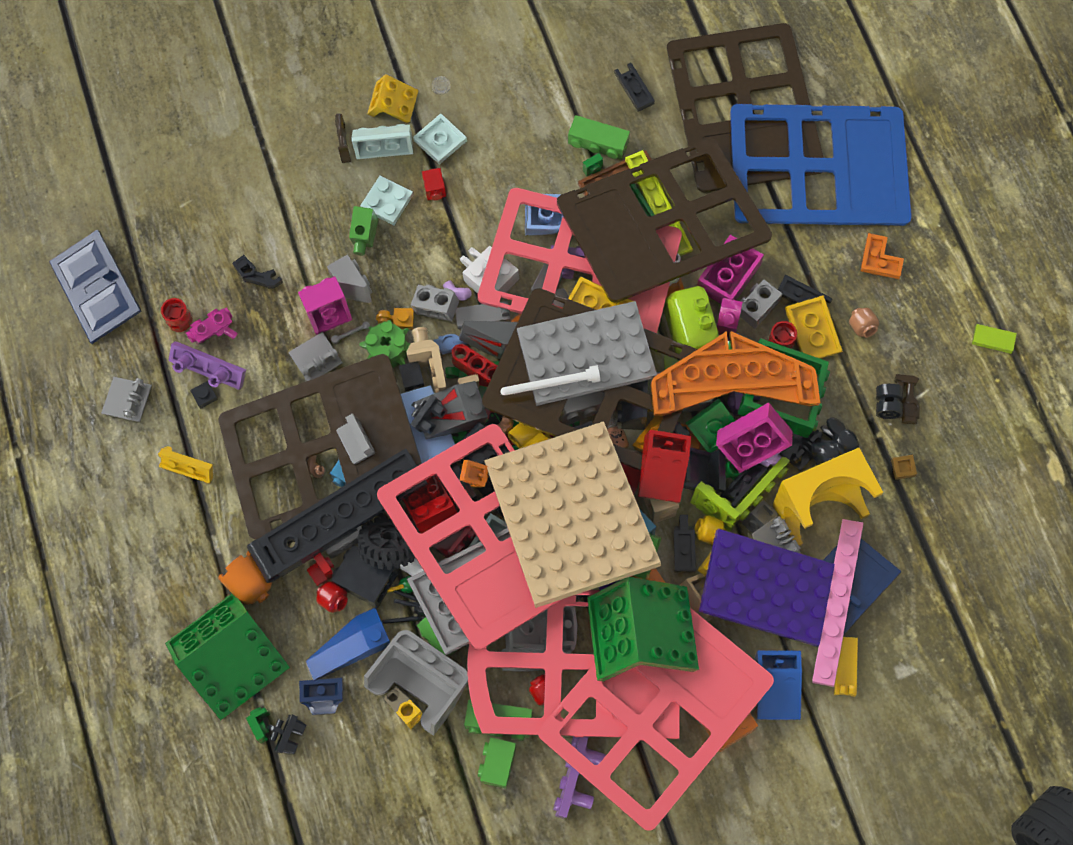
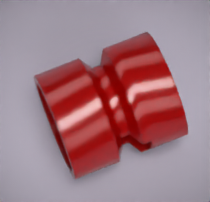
M171 298L163 303L161 314L169 328L175 332L186 331L192 324L193 319L186 304L178 298Z
M788 321L777 322L772 327L768 341L793 349L797 338V329Z

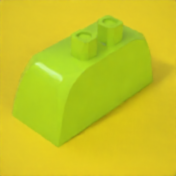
M696 286L675 291L665 299L663 310L673 341L699 349L719 336L708 295L703 287ZM674 347L675 353L680 354L682 349Z

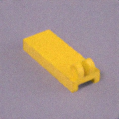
M170 446L162 448L158 453V456L161 457L160 468L209 484L213 479V464L173 452Z
M843 637L834 685V695H850L853 697L857 695L858 638Z

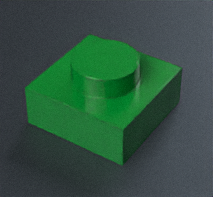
M600 153L583 161V172L586 177L599 172L603 168V158Z

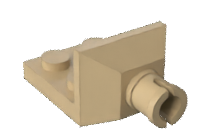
M418 327L412 330L414 343H411L406 351L409 363L418 361L420 368L430 366L435 393L447 389L439 346L433 340H429L426 327Z

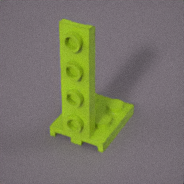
M782 457L736 508H733L726 498H721L710 485H705L702 481L697 485L690 503L703 514L721 519L725 524V529L730 532L739 520L744 521L747 518L752 505L756 507L762 501V494L765 491L769 493L776 485L774 481L778 477L782 479L789 470L787 466L790 460Z

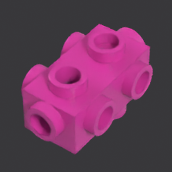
M217 308L207 314L208 318L204 321L199 319L190 325L191 329L186 333L192 343L196 342L197 345L215 334L220 337L224 333L233 340L238 334L228 327L231 325V318L233 317L227 308L219 311Z

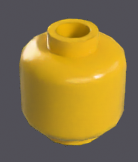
M710 515L699 518L694 529L698 540L713 545L717 529L727 531L721 519Z

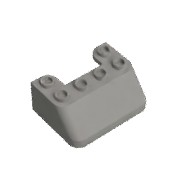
M403 630L396 634L364 675V687L375 695H383L396 683L428 706L421 716V726L434 736L453 711L468 683V672L411 631Z

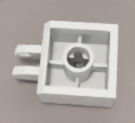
M491 246L481 254L471 247L468 252L474 257L475 260L473 262L464 255L460 258L462 264L467 267L463 271L464 281L477 293L490 256ZM504 258L495 290L506 293L519 280V270Z

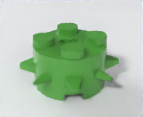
M391 320L384 321L374 327L370 326L366 340L360 342L359 346L367 349L368 358L385 354L390 358L393 368L400 364L404 365V359L407 356L406 351L411 345L406 342L405 338L409 329L401 330V328L392 324Z

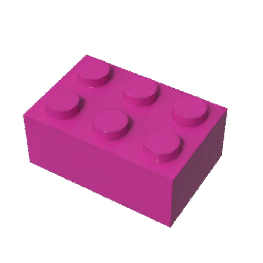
M730 235L725 241V243L733 241L737 238ZM752 248L707 266L698 279L697 286L703 287L708 297L722 304L723 298L737 300L761 266L764 254Z
M335 276L325 278L316 285L306 286L302 291L298 292L316 335L352 320L345 296Z
M767 403L718 430L716 445L741 473L792 446L793 431L771 404Z

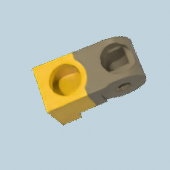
M396 686L383 698L410 729L421 720L423 714L421 710Z

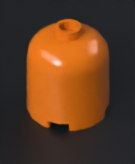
M248 551L245 558L240 555L225 568L228 572L225 575L220 574L218 579L243 604L250 605L257 601L262 603L269 597L267 592L271 589L272 582H266Z

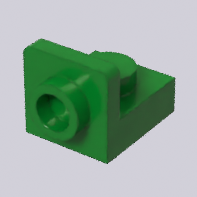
M261 707L252 710L250 716L246 717L259 743L269 740L266 735L269 732L264 721L260 722V720L269 716L270 712L268 709H262Z

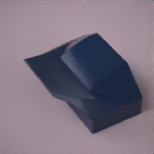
M343 679L299 681L300 703L305 705L312 715L335 714L339 703L343 701Z

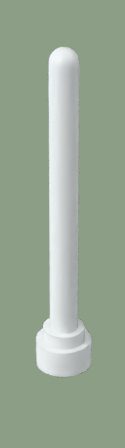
M598 365L590 366L589 369H585L586 372L503 387L501 394L510 395L583 380L592 381V383L600 382Z

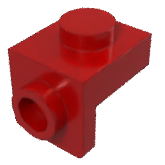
M321 553L313 557L316 563L307 568V572L316 586H320L332 578L333 574L331 570L334 567L328 556L324 558Z

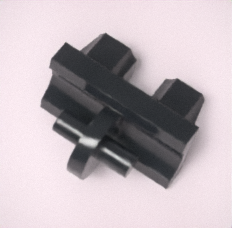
M433 394L427 401L422 399L419 405L413 402L411 406L415 410L411 416L414 417V420L410 425L419 432L423 431L431 434L436 427L430 421L434 414L439 418H443L447 413V409Z
M288 715L283 730L281 727L284 721L280 719L277 720L275 726H268L267 729L272 731L270 740L276 741L278 734H280L274 752L279 754H295L298 743L288 740L290 734L293 732L302 736L306 728V724L297 719L298 716Z

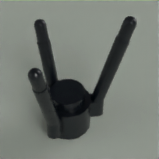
M395 590L393 593L416 602L394 599V602L414 607V614L418 615L382 620V623L422 621L426 616L416 596Z

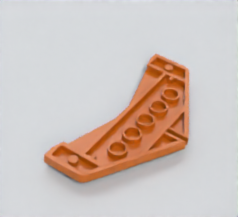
M726 331L656 375L651 382L654 417L665 416L734 391L805 406H818L820 404L817 374L814 367L730 331L731 350L728 348Z

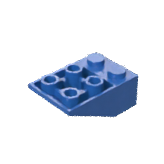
M758 650L755 654V661L773 676L774 682L757 703V720H801V651Z

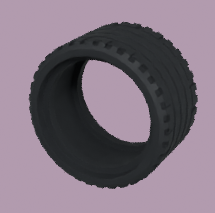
M1050 786L1011 825L1012 837L1016 845H1073V791L1062 786Z

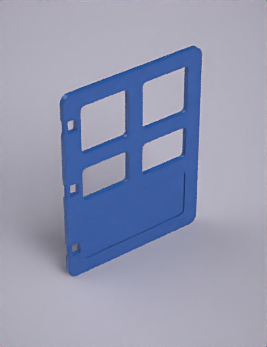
M735 104L732 106L730 111L732 168L746 191L748 192V171L790 173L792 209H758L767 224L893 226L909 224L911 220L904 117L903 111L899 107ZM753 110H763V114H753ZM811 111H822V115H812ZM870 112H880V116H870ZM745 121H786L788 125L789 157L747 156ZM802 121H828L831 123L833 158H806L803 155ZM805 172H831L834 174L836 210L807 209ZM734 201L735 220L739 223H749L736 201Z

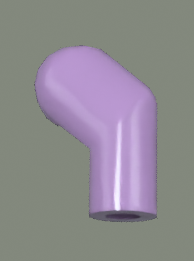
M451 281L443 284L444 288L453 290L461 301L467 300L472 295L469 288H456Z

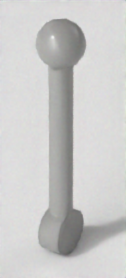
M363 322L361 326L342 335L332 336L331 340L334 344H337L342 338L362 329H368L370 324L369 322Z

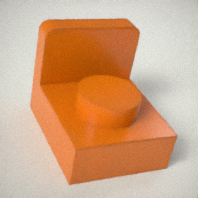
M464 460L459 481L469 483L471 487H485V483L488 480V466L471 460Z

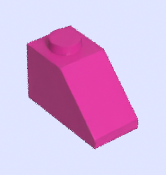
M722 299L717 323L719 336L726 331L727 338L730 335V331L736 333L742 308L741 301Z

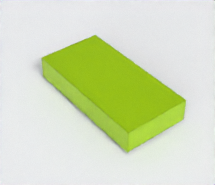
M976 324L972 345L1012 354L1017 333Z

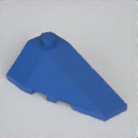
M376 607L354 617L306 660L313 680H318L380 652L389 645V637Z

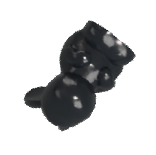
M831 417L827 419V425L820 427L823 433L832 441L826 440L813 443L810 448L816 466L859 448L856 434L846 429L844 423L837 418Z

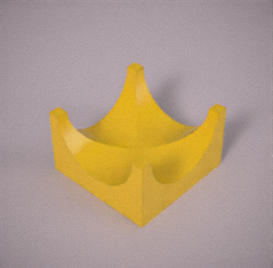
M856 448L783 480L772 506L778 513L777 516L785 519L788 530H791L788 536L794 535L792 540H796L797 544L802 546L800 523L804 529L813 525L810 516L811 506L822 501H838L850 506L863 519L868 517L870 513L864 502L860 486L868 490L874 498L881 496L883 491L860 448Z

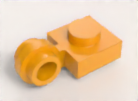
M394 308V315H390V312L387 310H380L376 315V320L378 324L391 320L393 324L401 329L408 328L413 330L414 310L412 308Z

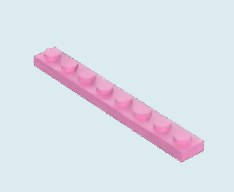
M842 519L834 572L812 683L830 687L835 685L863 522Z

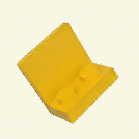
M385 74L376 82L367 115L375 117L377 114L384 112L405 123H409L418 90Z

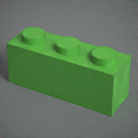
M575 115L568 133V144L575 148L588 149L592 153L607 155L612 159L618 158L622 160L629 143L630 131Z
M468 700L464 723L465 729H469V733L481 734L472 702ZM491 703L494 714L497 717L532 718L533 716L532 709ZM490 734V736L503 737V734ZM511 735V739L519 741L529 738V735Z

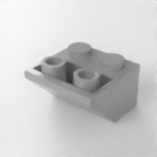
M347 254L327 266L330 277H336L345 298L366 303L372 302L370 283L367 277L360 273V267L355 259L351 261Z

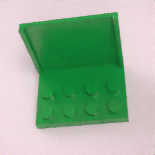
M627 577L587 598L597 681H606L639 665L690 672L699 670L687 586Z
M230 594L165 643L175 665L220 721L290 668L250 616L242 602L233 594Z

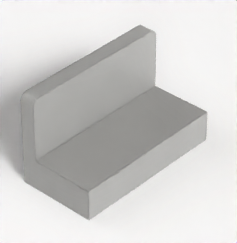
M352 413L345 417L348 423L336 431L352 463L356 465L375 454V451L359 419Z

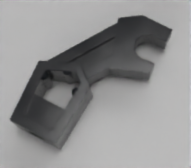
M245 255L232 263L244 282H250L267 287L268 289L276 288L283 283L280 277L275 280L272 279L276 275L274 269L263 273L257 272L256 267ZM248 269L252 270V272L244 273Z

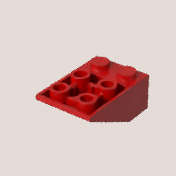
M656 430L648 431L644 437L638 497L680 503L690 456L691 436Z
M437 475L426 479L428 483L426 486L403 499L420 534L457 514L454 504Z

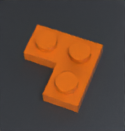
M868 233L860 271L900 279L904 258L884 255L888 237Z

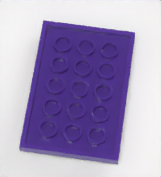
M717 529L699 612L819 647L835 564Z

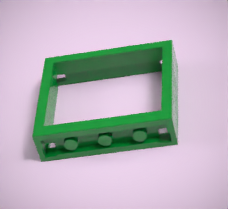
M760 338L759 344L814 367L818 374L817 381L820 399L824 397L826 392L824 382L828 380L830 371L827 370L828 361ZM743 393L738 415L745 416L763 405L753 402L754 395ZM822 403L818 406H810L807 421L777 410L776 412L794 434L808 438L812 430L816 431L819 421L816 420V417L821 412Z

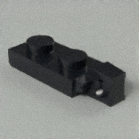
M680 515L679 526H675L673 532L674 573L696 572L695 530L693 526H688V515Z

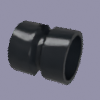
M888 383L876 387V400L879 401L876 403L877 417L897 419L903 416V403L900 402L903 399L902 386Z

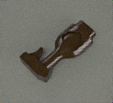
M338 113L335 115V125L339 140L338 150L341 162L348 163L351 162V157L346 142L345 122L342 114Z
M896 374L894 382L902 387L903 385L906 386V397L901 400L903 403V416L900 417L902 418V423L917 424V419H920V404L914 397V386L918 383L919 378L912 375Z

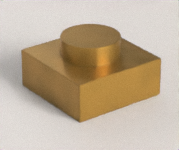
M913 455L892 458L891 462L895 480L916 477L917 471Z

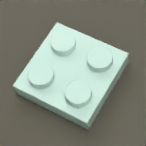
M439 114L413 137V140L440 165L467 142V137L442 114Z
M379 176L360 207L373 209L378 218L395 225L413 197V191Z

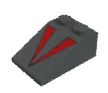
M464 321L459 340L501 359L518 322Z
M476 381L458 384L433 394L442 402V405L447 409V413L443 418H439L434 414L430 420L436 425L434 431L431 434L423 433L427 440L471 430L478 422L484 425L488 415L483 407ZM427 396V397L422 398V399H424V400L427 401L430 396ZM422 399L415 401V403L419 405Z

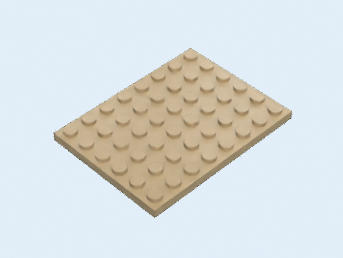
M604 422L484 460L485 465L488 466V473L535 608L661 566L660 559Z

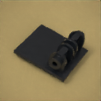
M812 430L808 438L793 433L792 446L781 451L780 455L789 459L790 463L801 471L813 458L810 449L812 444L825 441L821 438L823 436L822 432Z

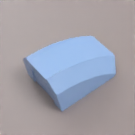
M544 194L556 198L560 196V194ZM525 205V235L558 233L563 215Z

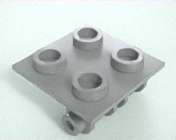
M323 332L288 352L306 381L320 377L343 364L337 351L333 349Z
M113 377L101 414L140 422L152 385L143 383L144 381L139 378L132 381Z
M775 516L751 534L754 540L801 553L799 550L801 547L797 544L796 540H792L794 535L788 536L791 530H788L785 519H782L781 516Z

